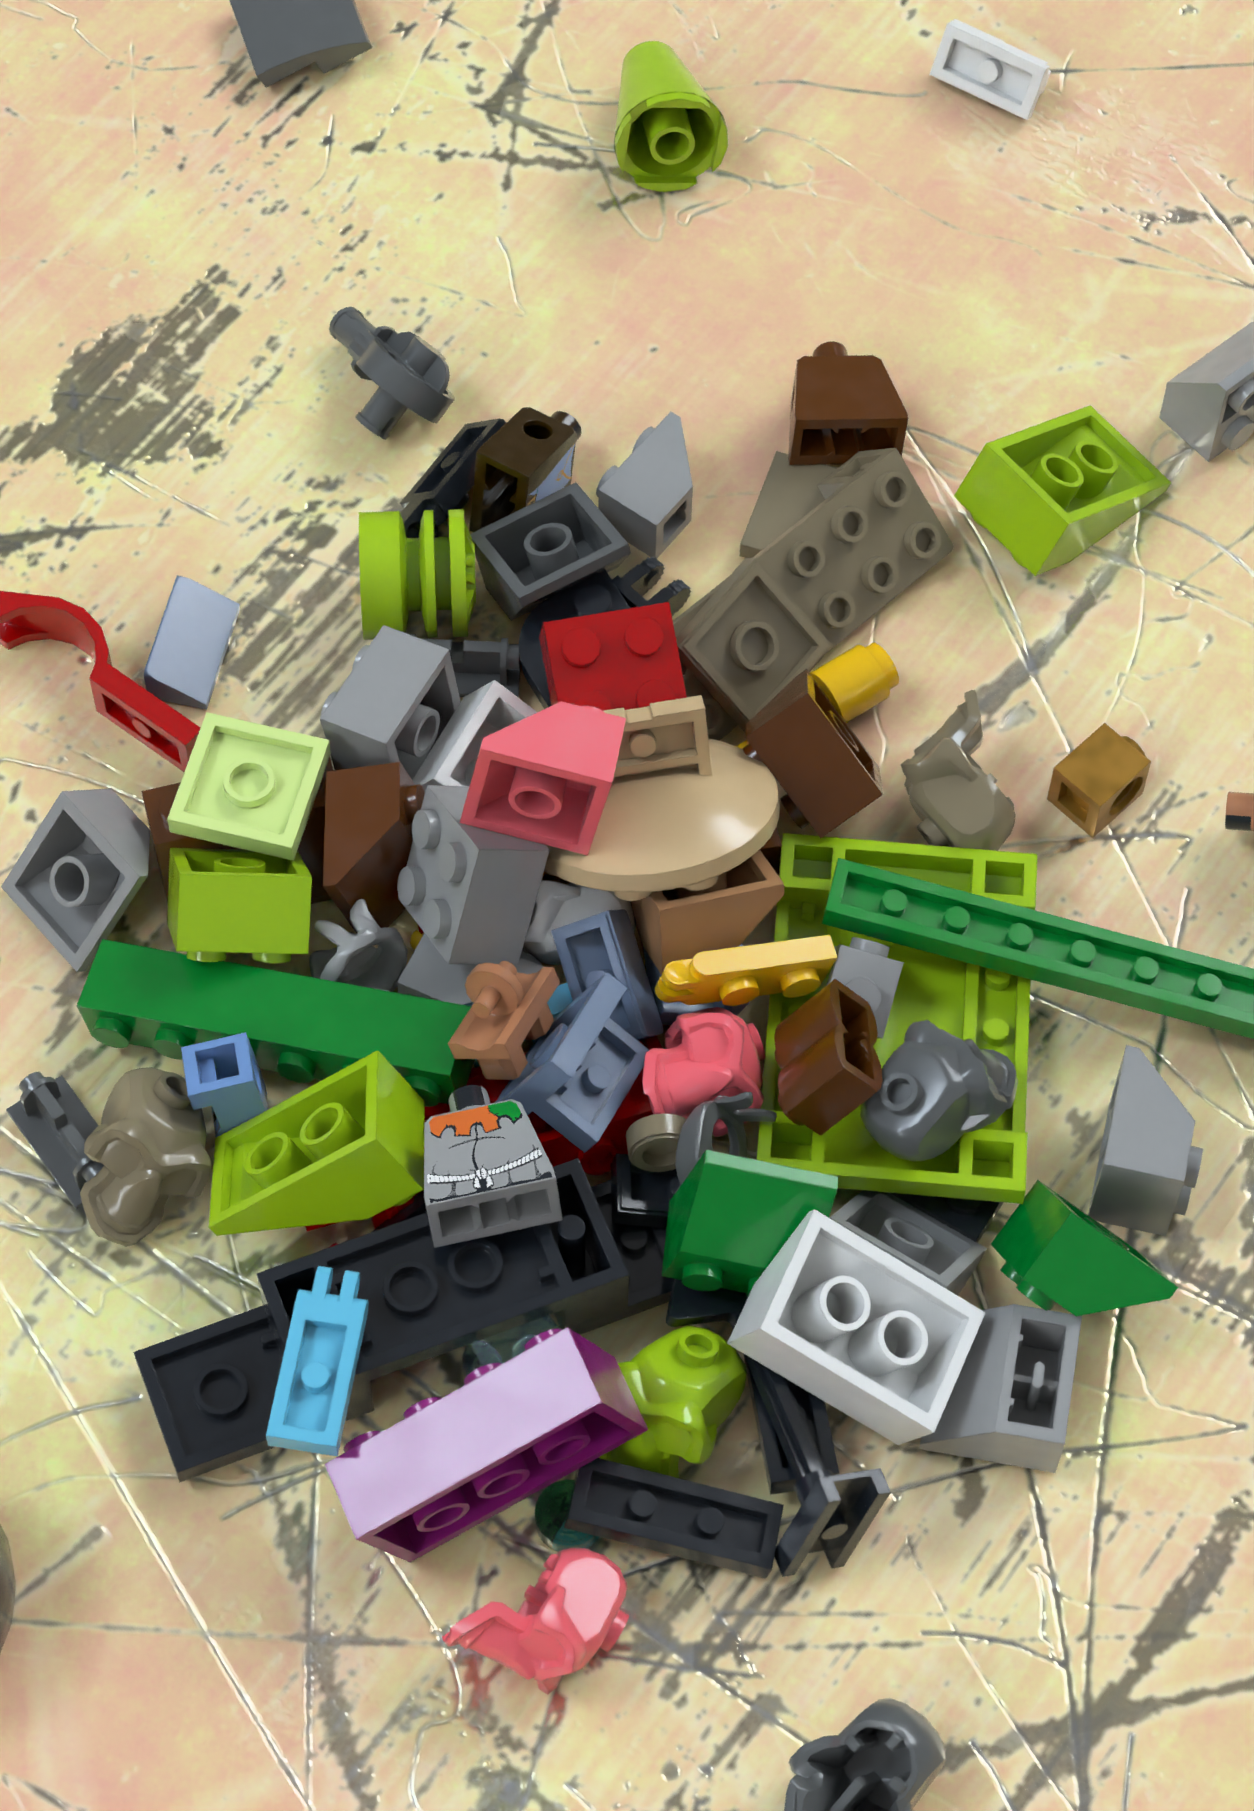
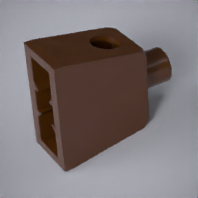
M831 341L819 345L814 350L813 356H803L797 360L790 412L789 465L844 464L859 451L897 448L902 457L908 414L880 358L874 355L848 356L847 349L843 344Z

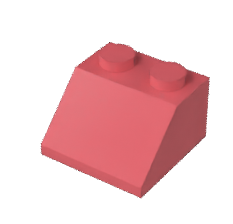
M559 702L484 737L462 810L460 823L588 856L613 782L626 718L605 713L592 706H577Z

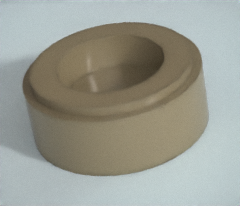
M663 1113L646 1116L634 1122L626 1132L630 1162L634 1166L650 1172H665L676 1169L678 1139L682 1126L687 1119L679 1115Z

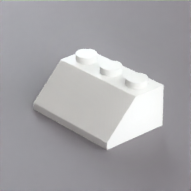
M814 1209L808 1212L754 1284L727 1344L883 1437L900 1445L935 1432L985 1312Z

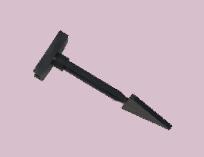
M674 1279L665 1321L670 1327L727 1321L731 1324L732 1329H734L748 1296L747 1293L724 1288L714 1291L693 1290L683 1285L682 1280ZM743 1353L797 1481L794 1485V1490L801 1507L776 1546L774 1556L782 1577L795 1575L807 1554L819 1551L825 1552L831 1569L844 1567L891 1493L881 1468L834 1475L832 1471L825 1469L788 1380Z

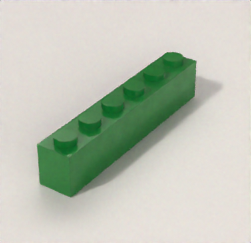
M105 939L101 940L77 1003V1008L91 1036L97 1041L114 1048H126L129 1044L153 1048L160 1054L172 1059L183 1060L181 1047L246 1032L260 1069L278 1072L284 1078L298 1083H309L313 1079L324 1080L378 1050L422 1097L425 1107H433L438 1103L449 1104L450 1095L456 1089L467 1085L475 1059H454L448 1045L451 1037L472 1006L226 961H194L188 959L187 954Z

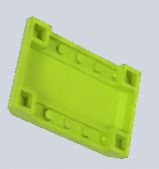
M783 833L779 877L784 883V896L777 903L774 942L830 935L834 947L838 945L850 947L852 937H857L890 947L887 958L904 962L884 1036L881 1039H877L873 1045L881 1068L892 1053L904 1043L908 1027L913 1022L928 1020L938 1028L963 1041L972 1039L979 1049L995 1050L1007 1056L1015 1065L1018 1085L1011 1108L1006 1109L996 1122L979 1130L964 1133L943 1154L923 1162L900 1159L883 1150L871 1137L860 1117L861 1105L821 1136L805 1125L799 1126L793 1123L784 1114L778 1102V1076L781 1068L774 1055L776 1050L774 1041L775 1029L779 1023L827 985L830 974L829 970L820 987L807 995L789 998L785 997L783 993L770 994L762 1085L764 1099L761 1109L776 1112L777 1118L776 1122H759L756 1160L837 1176L838 1188L1023 1204L1026 1191L1028 1132H1025L1031 980L821 923L838 858L1035 910L1037 854L826 836L820 839L819 836Z

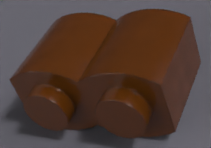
M837 979L831 981L779 1023L774 1034L776 1047L774 1055L781 1068L778 1076L779 1105L784 1114L793 1123L799 1126L805 1125L820 1136L878 1092L883 1080L881 1064L873 1047L876 1043L878 1032L871 1006L868 1001Z

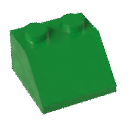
M706 1150L669 1202L662 1276L682 1280L683 1285L693 1290L714 1291L724 1288L747 1293L749 1297L756 1281L808 1212L815 1209L829 1218L838 1189V1177Z
M1039 1180L1035 1182L1024 1197L1023 1204H1019L991 1243V1246L1006 1261L1000 1271L1017 1284L1016 1288L1023 1295L1046 1311L1051 1310L1057 1303L1073 1315L1082 1316L1170 1299L1178 1289L1140 1251Z

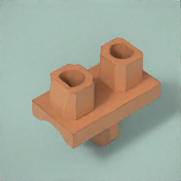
M501 961L499 964L482 963L474 967L465 983L466 993L473 1002L472 1007L448 1042L454 1059H477L486 1079L514 1080L519 1078L528 1063L521 1048L522 1042L524 1040H536L540 1036L545 1035L554 1022L547 1003L560 983L554 967H543L538 972L531 974L518 973L516 967L508 961Z

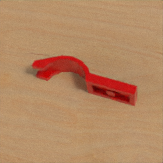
M0 591V644L10 650L28 641L52 639L73 644L91 656L95 662L89 680L96 711L185 772L201 727L112 666L102 627L84 608L59 597Z

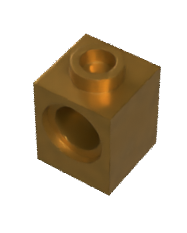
M1104 723L1053 768L1047 800L1093 838L1143 794L1151 761L1133 739L1127 736H1120Z

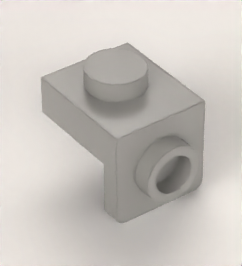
M852 937L850 947L844 945L834 947L837 959L831 967L827 985L834 979H837L868 1001L877 1024V1039H881L884 1036L904 962L887 958L890 947Z

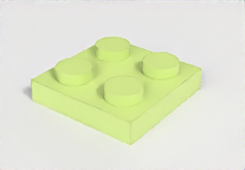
M206 712L167 818L169 831L175 834L294 861L331 754L330 741Z

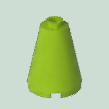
M647 41L633 47L623 60L614 148L617 162L622 171L624 172L625 170L632 176L637 185L644 189L670 192L687 189L697 184L696 177L710 167L712 173L721 164L728 148L727 126L720 110L675 51L663 42Z

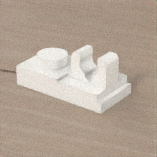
M954 19L947 23L929 75L1028 120L1032 117L1039 95L1044 92L1051 71L1049 70L1050 66L1047 65L1048 62Z

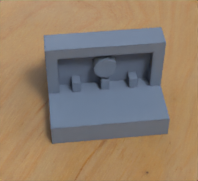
M608 972L595 981L554 1018V1022L545 1035L540 1036L533 1042L525 1055L528 1062L519 1078L509 1080L496 1102L510 1099L521 1102L527 1116L533 1111L584 1153L594 1146L601 1138L642 1070L645 1054L649 1051L643 1044L609 1018L627 990V987Z

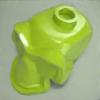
M688 1325L673 1330L644 1347L631 1361L618 1363L648 1430L600 1456L601 1459L679 1478V1456L695 1464H702L711 1456L717 1439V1428L731 1414L745 1388L746 1365L737 1350L727 1344L723 1337L707 1328Z

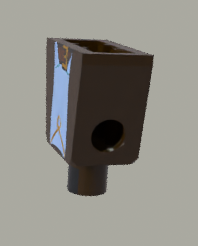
M531 407L522 408L477 450L469 531L474 533L571 485L575 445L582 433L580 424L572 415L563 411H557L548 416Z

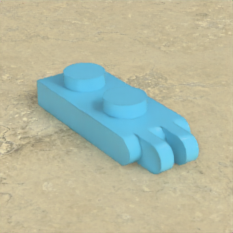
M318 1266L312 1291L298 1290L266 1432L268 1446L338 1457L369 1307V1300L357 1298L360 1272L346 1270L340 1295L330 1294L333 1268Z

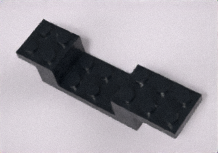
M579 1158L553 1167L563 1219L561 1221L434 1248L426 1212L257 1273L263 1306L134 1352L137 1366L179 1482L274 1448V1446H268L266 1432L296 1296L299 1289L312 1291L318 1266L333 1268L330 1294L340 1295L346 1270L360 1272L357 1298L369 1300L367 1320L345 1420L348 1421L374 1411L370 1380L553 1313L560 1329L563 1330L568 1327L581 1335L669 1302L674 1279L662 1276L666 1228L612 1223L611 1180L591 1187Z

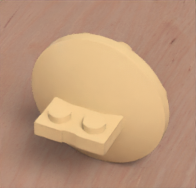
M701 695L650 703L648 707L624 710L623 707L604 710L605 713L626 718L613 782L588 856L546 845L550 851L544 872L584 887L613 891L616 897L626 901L643 899L654 891L680 887L695 891L710 888L716 884L719 875L742 864L761 849L771 838L777 826L780 812L777 783L768 767L764 763L745 755L743 749L725 742L708 739L706 712Z

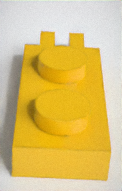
M830 935L703 951L697 953L693 959L668 963L655 986V993L663 1002L681 1001L686 1005L722 1001V1004L726 1006H737L748 1003L757 996L783 993L785 997L789 998L801 997L820 987L836 961L837 954Z

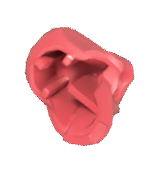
M721 1007L707 1008L677 1016V1020L665 1032V1049L653 1048L645 1054L642 1084L644 1094L648 1095L653 1115L667 1113L679 1115L687 1119L694 1108L702 1102L712 1101L719 1095L731 1097L743 1092H751L753 1095V1103L748 1108L760 1109L764 1099L760 1091L763 1085L760 1061L765 1060V1051L758 1030L753 1023L746 1024L742 1018ZM718 1119L714 1125L712 1132L714 1137L723 1136L728 1133L727 1126L721 1119Z
M569 1548L561 1550L557 1554H551L543 1564L546 1569L539 1576L535 1587L532 1585L528 1586L524 1595L526 1600L523 1601L518 1612L502 1602L491 1601L453 1625L450 1631L442 1637L443 1641L448 1647L459 1644L464 1649L469 1648L504 1665L527 1680L534 1678L537 1680L539 1690L548 1695L558 1687L563 1675L575 1673L583 1669L599 1648L609 1652L621 1635L629 1618L627 1613L620 1610L627 1591V1583L621 1569L605 1555L586 1548Z

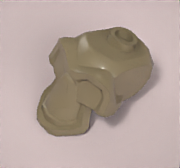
M970 690L964 694L965 702L957 706L955 712L946 720L943 726L914 750L915 755L911 759H907L900 765L906 777L904 785L909 795L910 803L922 820L917 829L929 845L998 851L1012 832L1016 814L1011 799L1005 797L995 784L998 780L991 773L985 774L982 768L970 756L981 746L984 739L977 693L975 690Z
M153 1067L138 1068L126 1072L110 1093L103 1110L101 1125L97 1126L84 1142V1153L88 1158L104 1165L96 1176L83 1185L80 1192L82 1205L90 1227L98 1237H103L125 1247L135 1245L160 1224L163 1218L164 1206L169 1195H184L188 1198L201 1196L211 1174L212 1164L205 1150L207 1133L202 1108L193 1109L187 1094L184 1077Z

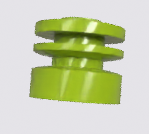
M464 509L449 510V537L435 538L433 510H424L421 518L419 538H406L400 511L359 512V569L363 639H374L383 625L406 633L409 611H421L428 638H437V610H452L453 637H468V624L476 603L475 546L464 520Z

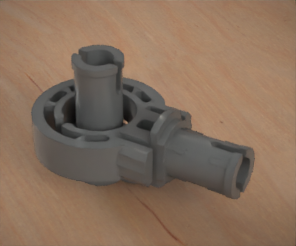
M345 307L333 316L329 327L330 334L348 349V353L353 358L351 363L352 370L360 378L372 380L379 386L362 411L357 413L356 419L368 430L384 440L389 437V433L408 408L424 419L437 424L455 400V397L447 389L450 373L449 366L445 362L446 358L412 332H401L398 334L393 328L387 326H380L376 329L354 307Z

